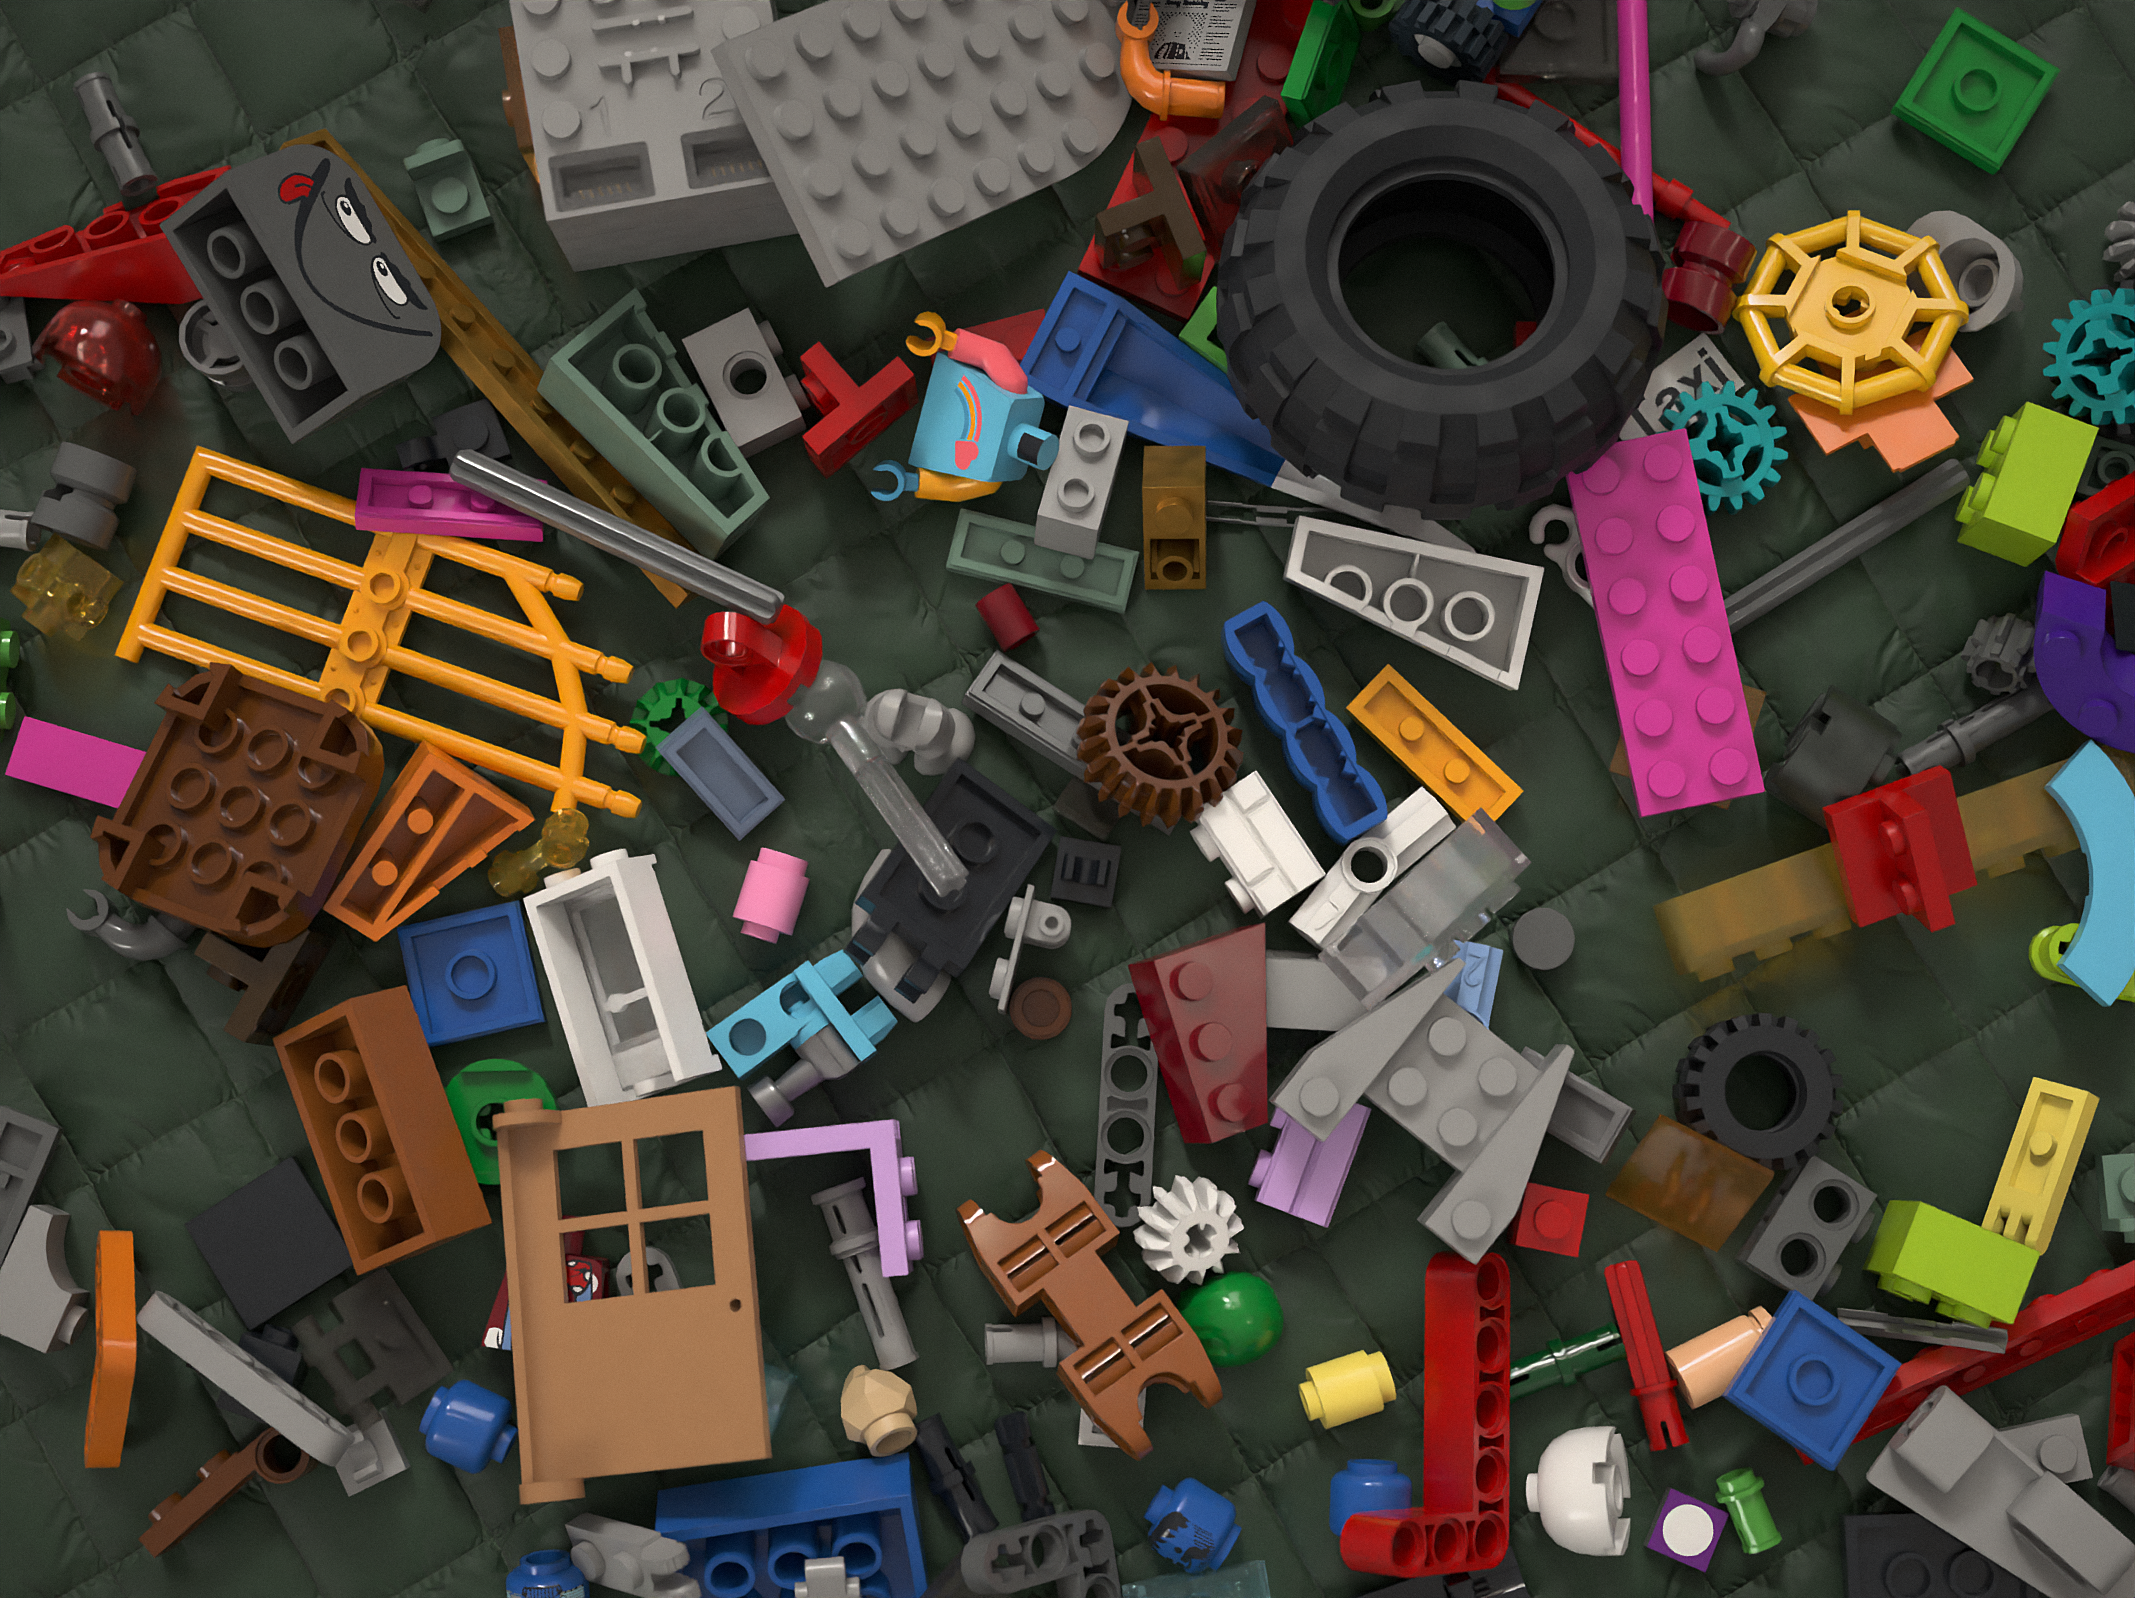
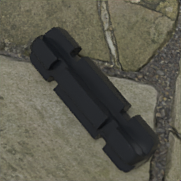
M1016 1411L995 1419L994 1429L999 1445H1005L1006 1453H1003V1458L1017 1504L1022 1503L1024 1508L1020 1512L1023 1523L1056 1514L1053 1502H1048L1046 1498L1050 1491L1036 1445H1030L1028 1437L1032 1436L1027 1415L1023 1411Z

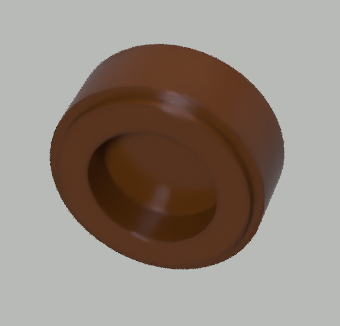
M1045 977L1029 979L1023 982L1012 995L1010 1001L1011 1019L1018 1031L1028 1038L1035 1040L1051 1039L1059 1035L1066 1028L1071 1018L1072 1004L1070 996L1066 989L1053 979Z

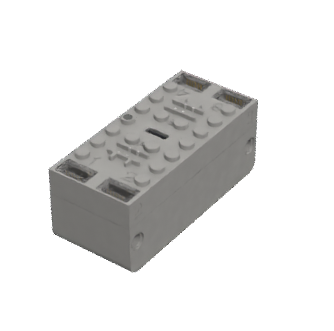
M509 0L546 222L574 272L799 234L710 52L724 41L778 21L775 0Z

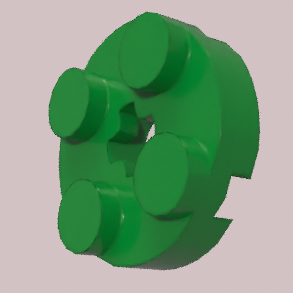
M486 1059L472 1063L461 1070V1073L452 1078L447 1087H444V1091L461 1133L462 1141L477 1182L500 1185L497 1140H493V1134L490 1129L481 1128V1116H487L492 1113V1104H503L504 1111V1102L519 1099H542L543 1109L560 1111V1107L555 1094L544 1076L519 1062L505 1059Z

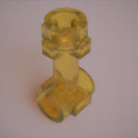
M573 808L560 809L546 819L541 833L543 839L525 851L520 849L512 854L505 849L496 855L493 864L488 870V878L495 891L504 897H512L520 891L527 894L537 886L539 877L535 873L547 865L559 869H567L582 860L589 845V840L586 837L589 829L587 817L582 812Z

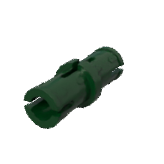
M1610 1321L1602 1327L1561 1342L1558 1337L1545 1342L1546 1349L1511 1361L1510 1379L1523 1374L1526 1378L1523 1381L1510 1385V1405L1516 1403L1517 1400L1561 1383L1563 1388L1577 1384V1376L1618 1361L1627 1360V1353L1623 1343L1600 1351L1597 1350L1598 1345L1621 1337L1615 1324Z

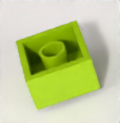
M2028 401L2012 417L2004 415L1996 431L1991 429L1988 431L1976 459V464L1983 466L1984 470L1975 486L1969 485L1957 508L1955 520L1963 523L1957 542L2024 567L2030 565L2055 545L2099 428Z
M1890 1200L1862 1269L1879 1276L1876 1287L1907 1301L1912 1302L1914 1299L1928 1304L1931 1298L1938 1301L1935 1313L1959 1323L1972 1324L1988 1330L1991 1321L2013 1324L2041 1252L1921 1201Z

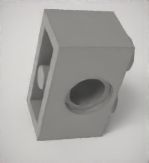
M746 308L682 339L726 431H728L745 459L807 429L801 411L809 408L810 404L795 374L783 378L774 357L784 352L768 320L756 324L749 308ZM747 370H759L767 376L765 385L760 391L746 395L734 389L735 381L741 373Z
M1069 405L1059 439V451L1051 466L1038 510L1034 545L1090 560L1094 559L1123 457L1129 421Z

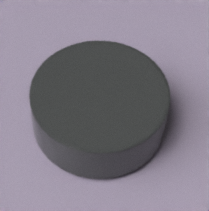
M1537 908L1523 914L1514 923L1510 933V946L1515 958L1525 967L1536 971L1550 970L1563 964L1571 955L1575 943L1574 931L1568 919L1560 912L1550 908Z

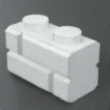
M1257 770L1223 792V799L1216 807L1211 806L1208 802L1204 804V811L1200 818L1196 820L1198 826L1190 831L1194 841L1208 861L1211 862L1220 857L1232 875V878L1224 884L1244 914L1254 908L1262 919L1326 875Z

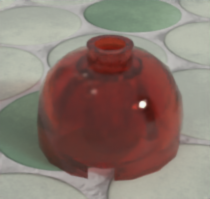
M115 299L112 305L99 300L75 301L60 309L48 322L31 348L34 356L42 365L49 355L62 365L56 377L86 397L116 411L120 410L124 402L131 403V415H139L155 392L162 375L163 356L156 337L144 326L148 320L147 316L140 309L122 299Z

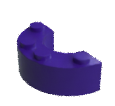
M2045 571L2037 595L2033 650L2035 669L2042 689L2060 715L2079 731L2105 745L2135 753V655L2126 650L2116 649V641L2106 631V590Z

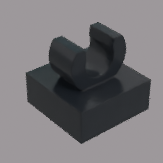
M1060 836L1050 899L1111 909L1122 846Z

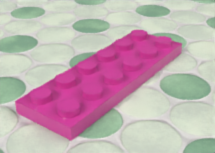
M1686 428L1616 442L1587 471L1579 474L1570 472L1566 475V481L1639 818L1761 794L1765 792Z

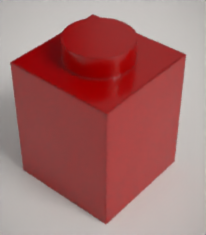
M1527 1182L1517 1212L1509 1222L1505 1243L1578 1257L1589 1195Z

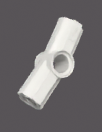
M1420 787L1392 810L1382 824L1366 832L1345 849L1336 863L1287 923L1315 948L1321 950L1327 956H1331L1381 892L1394 879L1456 829L1446 810L1435 797L1430 795L1423 787ZM1369 851L1380 858L1383 864V873L1379 881L1365 883L1354 876L1351 870V860L1355 853Z

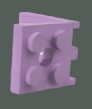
M893 1119L744 1135L746 1161L870 1149L883 1277L908 1275L914 1270L913 1260L924 1257L921 1221H909L907 1196L918 1194L914 1157L903 1158L899 1121Z

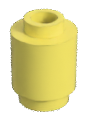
M1360 1350L1306 1368L1307 1382L1298 1384L1299 1395L1308 1419L1312 1421L1319 1418L1325 1429L1383 1411L1384 1403L1396 1400V1390L1392 1375L1380 1351L1367 1355L1364 1350Z

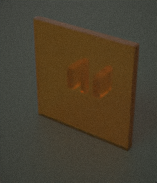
M1659 1114L1612 1181L1605 1195L1718 1252L1773 1179L1774 1171Z

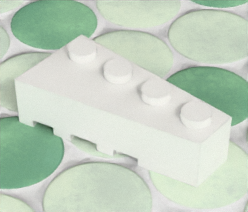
M1299 515L1295 520L1283 580L1507 690H1518L1544 567Z

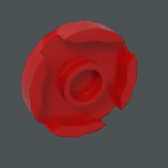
M786 604L783 605L775 623H770L769 625L761 624L746 615L735 612H719L708 616L704 623L700 650L706 659L715 664L713 671V693L719 706L748 725H765L785 716L794 708L787 700L795 694L800 684L810 688L816 679L822 660V636L819 630L810 624L804 614Z

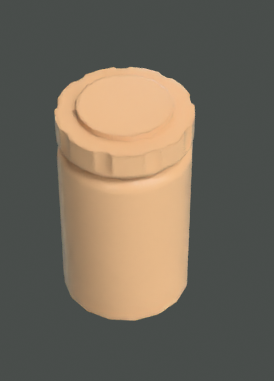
M1762 1306L1748 1311V1317L1745 1315L1738 1316L1664 1352L1672 1378H1678L1679 1385L1677 1387L1692 1409L1722 1396L1772 1318Z

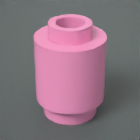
M761 848L758 860L750 861L733 913V918L744 921L740 933L774 944L777 943L779 933L792 936L810 881L809 878L804 877L809 864L807 861L771 849Z

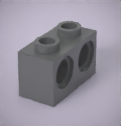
M1815 1155L1810 1159L1797 1161L1798 1166L1789 1169L1734 1258L1784 1292L1788 1293L1790 1290H1797L1811 1301H1813L1816 1294L1824 1297L1836 1283L1842 1271V1265L1838 1264L1837 1260L1849 1241L1853 1244L1858 1243L1868 1231L1875 1217V1212L1869 1208L1877 1197L1875 1193ZM1826 1186L1832 1188L1837 1193L1840 1201L1837 1215L1828 1222L1822 1221L1814 1210V1198L1818 1191ZM1796 1239L1803 1244L1807 1251V1263L1801 1272L1790 1275L1784 1270L1780 1257L1784 1246Z

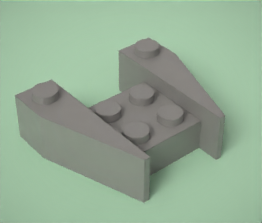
M1453 958L1447 960L1308 1050L1269 1098V1101L1317 1140L1325 1142L1360 1096L1366 1097L1455 1169V1172L1417 1220L1463 1258L1476 1265L1517 1212L1575 1050L1565 1044H1555L1537 1068L1443 993L1466 965L1460 958Z

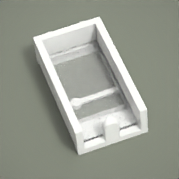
M618 849L598 855L590 859L592 870L581 874L580 868H574L548 876L544 879L546 889L523 898L588 1107L640 1100L722 1070L718 1054H711L655 872L653 871L652 865L657 863L654 854L629 858L626 849Z

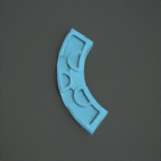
M2089 740L2078 748L2044 787L2057 801L2071 822L2080 842L2082 853H2085L2087 856L2089 870V895L2085 896L2080 924L2068 949L2056 965L2102 1007H2109L2125 988L2135 971V796L2110 758L2092 740Z

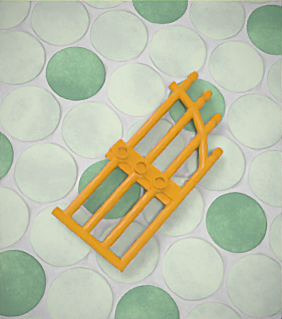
M196 446L115 656L138 664L144 648L147 647L209 670L210 662L231 664L244 675L326 703H330L332 699L374 729L419 745L425 739L450 756L554 792L550 809L553 813L573 819L579 801L602 810L608 808L611 810V813L621 817H638L642 808V800L631 793L622 790L614 791L611 786L583 777L587 739L607 746L613 744L618 750L641 754L647 742V736L636 729L628 726L619 727L616 722L588 713L579 670L592 675L601 674L603 679L614 683L628 684L632 679L634 666L615 656L606 657L601 651L570 641L541 593L550 591L555 597L579 601L584 591V583L573 576L564 573L555 574L553 569L458 536L370 531L376 533L362 568L200 511L199 508L212 476L355 526L354 516L357 501L216 451ZM189 533L354 590L341 625L176 567ZM435 554L504 578L533 628L422 589ZM167 590L331 647L332 649L319 682L154 624ZM412 613L422 614L551 660L561 703L401 647L400 645ZM391 669L564 730L560 768L378 704Z

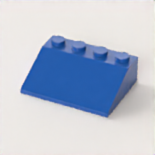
M909 1452L886 1457H872L658 1490L655 1531L660 1532L662 1537L685 1544L690 1561H687L688 1564L675 1573L697 1580L701 1592V1597L699 1598H795V1582H806V1559L840 1556L845 1558L847 1578L860 1577L862 1598H932Z

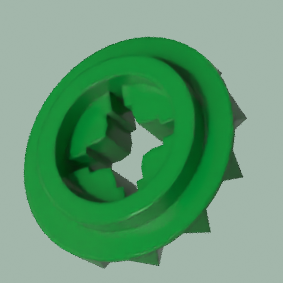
M682 677L676 680L656 682L649 691L637 699L632 718L629 722L630 728L636 729L647 736L645 748L641 754H638L641 760L656 772L672 777L681 776L655 748L670 733L662 731L658 727H653V724H662L663 721L673 720L674 713L678 710V702H682V709L686 719L702 706L727 734L729 732L726 710L719 706L714 693L706 685Z

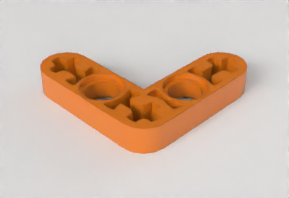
M99 1230L95 1256L96 1359L85 1426L84 1464L85 1468H119L136 1364L132 1231Z

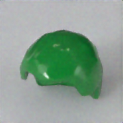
M1228 1271L1224 1272V1274L1221 1273L1216 1276L1203 1278L1202 1285L1191 1283L1186 1290L1181 1291L1180 1298L1177 1301V1310L1198 1336L1212 1367H1239L1256 1362L1274 1348L1282 1335L1284 1322L1282 1306L1270 1283L1251 1273Z

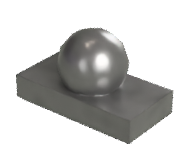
M1527 1046L1524 1047L1520 1054L1536 1068L1545 1058ZM1567 1071L1546 1131L1597 1162L1606 1165L1637 1111Z

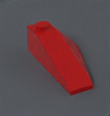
M227 165L177 178L157 186L156 191L160 198L129 211L126 210L122 201L103 209L104 215L92 221L81 231L75 232L72 226L63 225L0 251V296L182 304L202 299L201 293L161 229L160 224L225 171L232 169L231 166Z

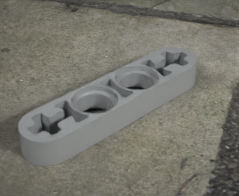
M155 1291L136 1316L137 1323L150 1335L320 1462L335 1467L354 1442L355 1437L345 1426L173 1297L161 1291Z

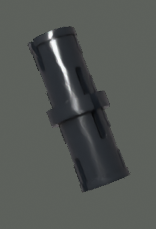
M940 1412L915 1424L917 1436L911 1444L931 1479L927 1486L933 1496L939 1494L955 1522L964 1544H967L975 1536L988 1533L999 1526L998 1519L995 1518L973 1477L977 1470L971 1460L965 1462L942 1420Z

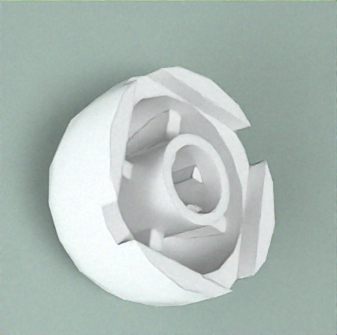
M1614 1426L1585 1427L1569 1430L1553 1439L1541 1455L1538 1473H1529L1527 1476L1526 1497L1530 1512H1540L1543 1526L1550 1537L1557 1544L1576 1553L1594 1556H1623L1628 1546L1631 1518H1618L1622 1514L1623 1498H1631L1628 1461L1621 1434H1614L1616 1430Z

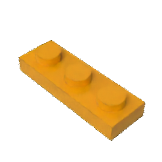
M1389 664L1380 671L1344 710L1348 716L1478 838L1486 832L1523 792L1510 777Z

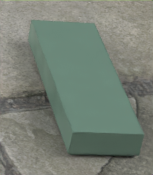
M960 509L946 564L947 571L1004 585L1011 583L1016 588L1113 612L1125 613L1139 557L1138 551L1098 542L1094 559L1090 560L1034 545L1036 526Z

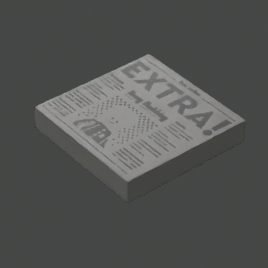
M1138 0L1131 23L1132 26L1142 30V27L1147 24L1150 3L1146 4ZM1157 0L1152 2L1159 17L1155 37L1149 44L1150 59L1153 66L1161 73L1170 71L1171 78L1235 81L1257 0Z

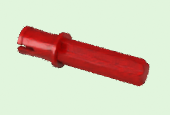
M1628 1260L1609 1265L1604 1268L1603 1274L1621 1340L1627 1353V1362L1634 1388L1629 1390L1630 1396H1637L1650 1443L1648 1445L1649 1450L1666 1449L1667 1442L1661 1424L1662 1421H1665L1667 1424L1672 1447L1688 1443L1690 1439L1685 1431L1674 1386L1679 1385L1678 1378L1671 1379L1640 1263L1637 1260Z

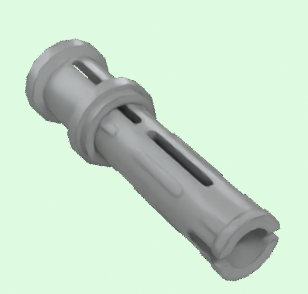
M860 1177L823 1190L810 1197L813 1205L821 1206L833 1240L828 1246L831 1255H835L836 1260L843 1259L860 1312L864 1318L880 1363L879 1368L880 1370L888 1371L919 1358V1355L913 1346L890 1278L883 1277L881 1254L878 1247L880 1245L878 1226L873 1224L862 1193L866 1183L864 1177Z

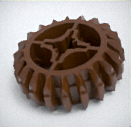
M1152 662L1144 666L1139 675L1128 666L1124 671L1120 672L1116 681L1108 678L1107 681L1100 685L1097 695L1088 699L1083 709L1084 718L1080 720L1076 729V738L1081 740L1076 750V760L1088 764L1083 773L1085 777L1084 783H1102V787L1098 792L1099 802L1107 801L1112 797L1120 802L1118 806L1119 818L1127 815L1131 809L1140 812L1143 827L1151 824L1156 814L1161 817L1167 829L1176 825L1181 816L1191 824L1202 815L1204 804L1208 802L1211 806L1216 807L1223 799V792L1235 784L1237 780L1235 772L1238 771L1243 762L1244 753L1237 749L1242 741L1243 730L1230 726L1235 718V708L1217 707L1216 704L1220 699V688L1207 693L1199 688L1201 682L1200 673L1192 676L1187 682L1179 679L1176 664L1168 668L1164 676H1160ZM1126 715L1131 724L1128 730L1131 737L1126 745L1120 747L1116 738L1115 722ZM1199 744L1203 757V771L1194 776L1189 767L1192 759L1188 752L1193 745Z

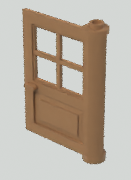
M731 1086L564 1111L543 1109L542 1099H519L504 1102V1113L493 1115L492 1125L493 1130L497 1131L522 1475V1484L519 1485L520 1505L585 1498L584 1478L772 1458L740 1087ZM703 1131L709 1200L643 1209L637 1140ZM621 1142L627 1211L562 1220L557 1151ZM710 1214L716 1285L649 1293L644 1223ZM628 1225L634 1295L569 1303L563 1233Z

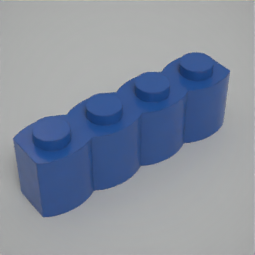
M1261 601L1225 621L1221 632V645L1225 659L1232 671L1243 682L1251 686L1252 703L1256 714L1263 725L1273 735L1281 739L1282 755L1289 772L1304 789L1312 793L1314 814L1323 831L1330 839L1343 847L1382 824L1387 819L1388 814L1384 794L1374 777L1363 767L1356 764V751L1353 740L1344 724L1334 714L1325 709L1324 692L1314 671L1307 663L1294 655L1292 634L1281 614L1267 602Z

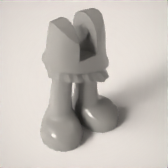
M903 689L886 690L876 694L867 703L862 714L861 728L869 747L879 759L889 765L900 764L906 758L908 751L912 750L915 752V769L922 775L936 776L946 773L958 757L966 762L974 749L976 737L973 724L968 716L958 709L946 708L933 698L908 693L907 690Z

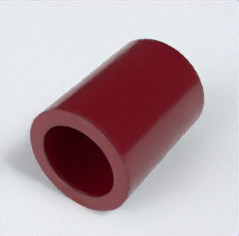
M1011 583L995 589L975 604L976 609L1004 653L1021 646L1040 632V628Z

